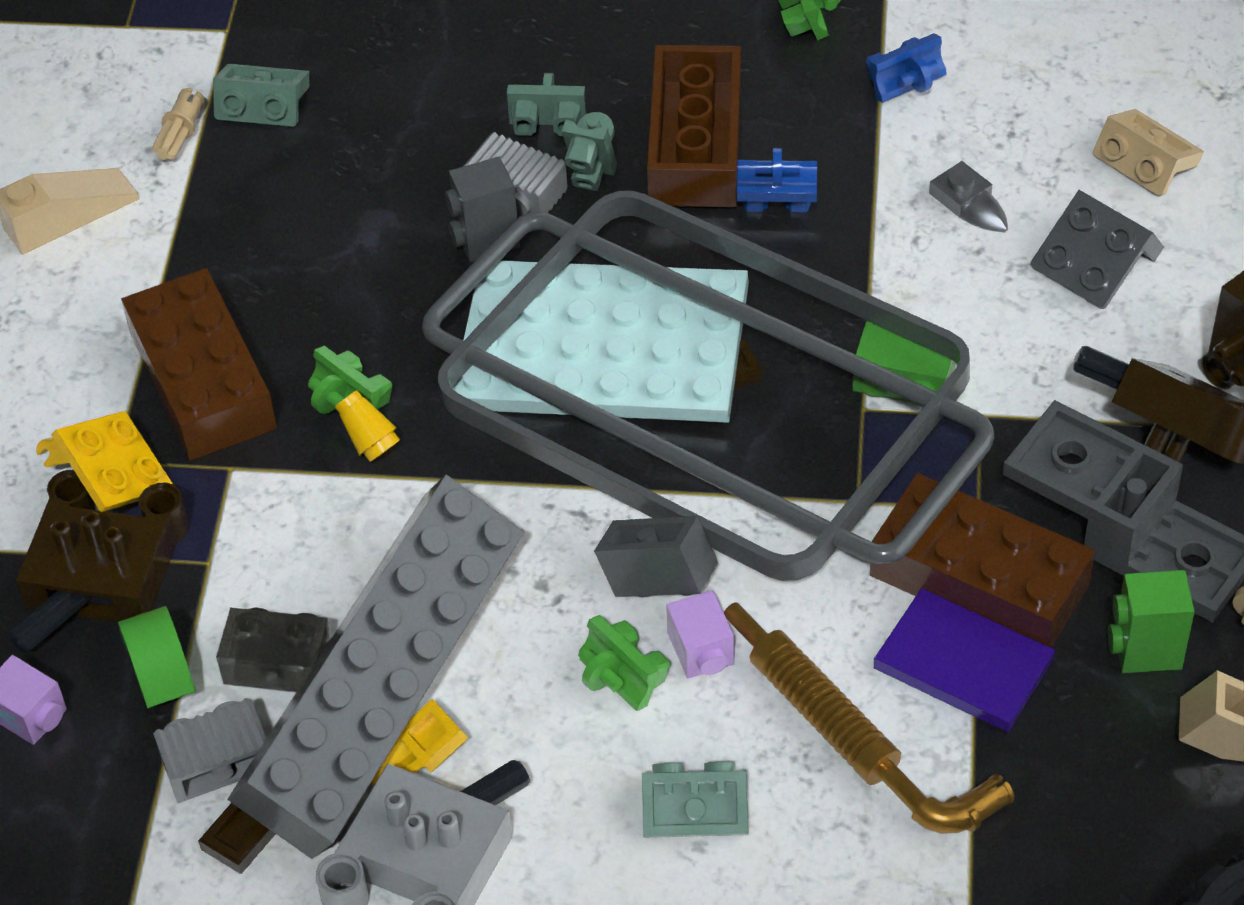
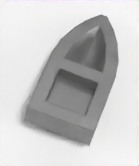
M960 161L930 181L929 194L962 220L985 230L1004 233L1008 231L1005 212L992 195L993 184L965 162Z

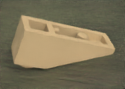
M119 168L31 174L0 189V220L4 231L20 253L24 255L139 200V196Z
M1217 670L1181 696L1179 741L1221 759L1244 762V682Z

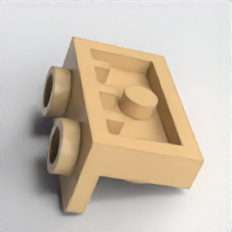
M1137 109L1108 116L1093 150V154L1158 196L1167 193L1175 173L1197 167L1204 153L1202 149Z

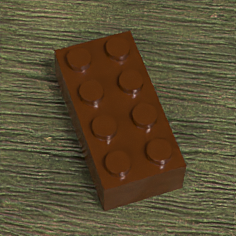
M655 45L647 163L648 196L670 206L736 207L741 99V46Z
M207 268L121 298L130 335L189 461L277 429L270 393Z
M917 473L872 542L876 544L891 542L939 482ZM957 491L910 552L901 559L891 563L875 564L870 562V576L914 596L923 588L1052 648L1090 585L1095 550L961 491Z

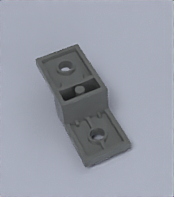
M1056 400L1051 403L1004 462V476L1088 519L1084 545L1095 550L1094 561L1123 576L1130 573L1186 570L1195 614L1212 623L1244 580V535L1176 501L1183 464ZM1072 453L1080 456L1083 461L1078 464H1068L1063 462L1059 456ZM1197 555L1203 558L1207 564L1201 567H1193L1186 564L1182 557Z

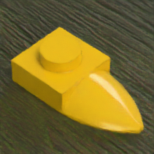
M432 698L409 719L370 784L373 787L375 786L388 763L414 774L423 767L432 773L468 739V736Z

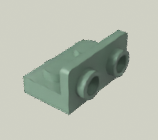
M227 64L213 78L214 117L217 120L294 127L299 121L298 100L309 88V71Z
M735 762L704 763L703 772H684L682 763H659L652 765V773H642L644 838L749 834L746 770L735 771Z

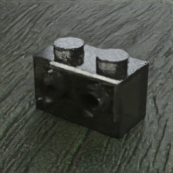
M230 607L216 655L223 684L297 692L332 638L328 618L318 617L311 613L288 614L270 612L258 607L250 609Z

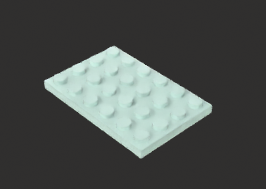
M500 261L477 284L473 294L464 340L538 262ZM568 263L486 352L618 417L729 423L743 323L622 266ZM667 267L746 304L749 284L748 270ZM473 365L453 387V390L458 394L492 411L571 415Z

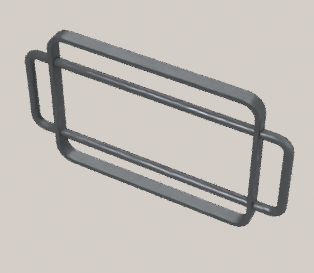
M617 191L603 196L574 225L543 212L529 213L519 217L429 308L423 317L422 331L426 340L433 346L451 354L439 369L438 385L446 410L453 416L652 518L698 516L713 549L768 577L781 581L799 580L812 575L824 565L837 547L862 560L875 564L891 563L901 559L911 551L987 455L994 442V428L989 419L979 411L956 401L964 392L970 380L969 348L962 338L907 311L646 194L635 191ZM621 216H635L645 219L947 356L957 364V367L936 392L599 237L596 233L609 221ZM534 230H542L561 238L465 340L440 328L442 321L527 233ZM583 248L924 408L830 522L486 352V350ZM473 365L818 538L806 550L796 554L781 555L771 552L458 394L453 390V387ZM943 416L973 430L975 433L973 441L891 542L876 544L850 532Z

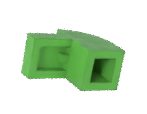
M166 606L118 622L124 646L131 660L147 708L196 692L179 638Z

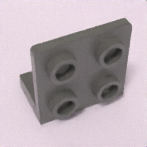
M1078 190L1030 264L1038 272L1100 309H1105L1140 256L1143 255L1155 262L1164 246L1152 231L1083 191Z

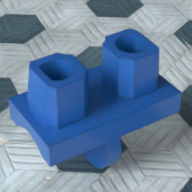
M933 33L921 39L913 37L902 42L901 47L884 55L879 52L867 57L868 78L874 84L876 99L883 103L913 89L920 93L931 89L933 80L947 75L941 56V36Z
M773 148V161L738 160L737 201H743L747 212H763L764 209L768 208V202H786L785 208L790 212H807L810 203L817 202V161H782V148Z

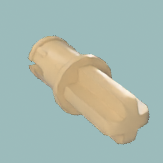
M192 88L182 89L172 110L166 112L162 117L161 124L163 127L152 146L153 152L158 154V159L162 161L175 159L185 139L191 137L195 131L194 122L205 105V99L197 91L192 102H188L193 91Z

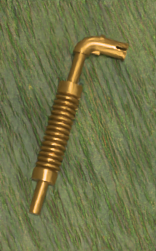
M734 602L724 611L726 619L754 647L749 657L750 662L762 675L767 677L769 682L773 683V686L785 696L787 701L791 702V705L809 721L810 725L816 728L818 733L822 734V737L834 747V750L843 759L847 760V763L853 767L855 772L867 784L875 785L883 781L913 812L912 819L919 825L941 834L960 833L965 830L972 832L981 826L983 820L1004 806L1013 803L1014 793L1010 784L1006 781L998 788L996 786L1003 781V777L999 774L991 775L988 780L959 799L954 796L946 802H941L934 797L927 798L897 767L900 763L902 752L888 738L884 737V734L865 717L857 706L852 704L850 699L846 698V695L821 672L820 668L815 666V663L800 648L796 647V644L782 630H774L767 633L738 602Z

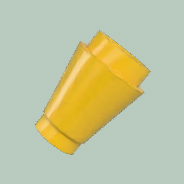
M358 390L351 393L335 406L359 456L364 454L369 462L378 458L400 441L394 432L397 427L365 397H362Z

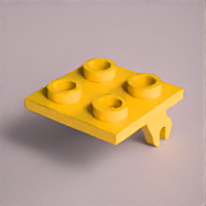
M126 411L55 429L51 434L53 438L43 439L37 444V455L45 454L49 451V457L44 462L45 467L70 463L100 512L139 501L143 490L150 485L164 482L173 484Z

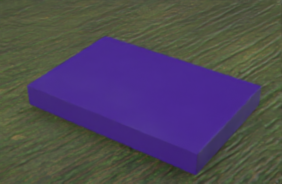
M921 588L875 656L873 668L1009 733L1053 662L1055 649Z

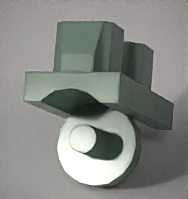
M544 73L543 85H508L509 124H513L516 135L531 136L537 131V125H553V132L558 136H563L562 129L565 120L573 121L577 125L579 120L587 114L585 86H556L553 73Z
M601 112L588 113L579 120L577 125L570 120H565L562 134L567 147L565 162L568 167L573 169L571 181L575 187L598 191L603 174L613 176L615 174L617 161L611 143L614 138L615 129L612 120L606 114Z

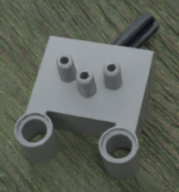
M511 760L465 789L457 791L388 763L335 853L324 858L318 865L316 881L322 905H368L369 895L366 882L414 901L412 905H475L512 839L509 810L496 805L529 785L530 778L525 767L520 761ZM340 884H352L350 887L343 890L334 889L336 886Z

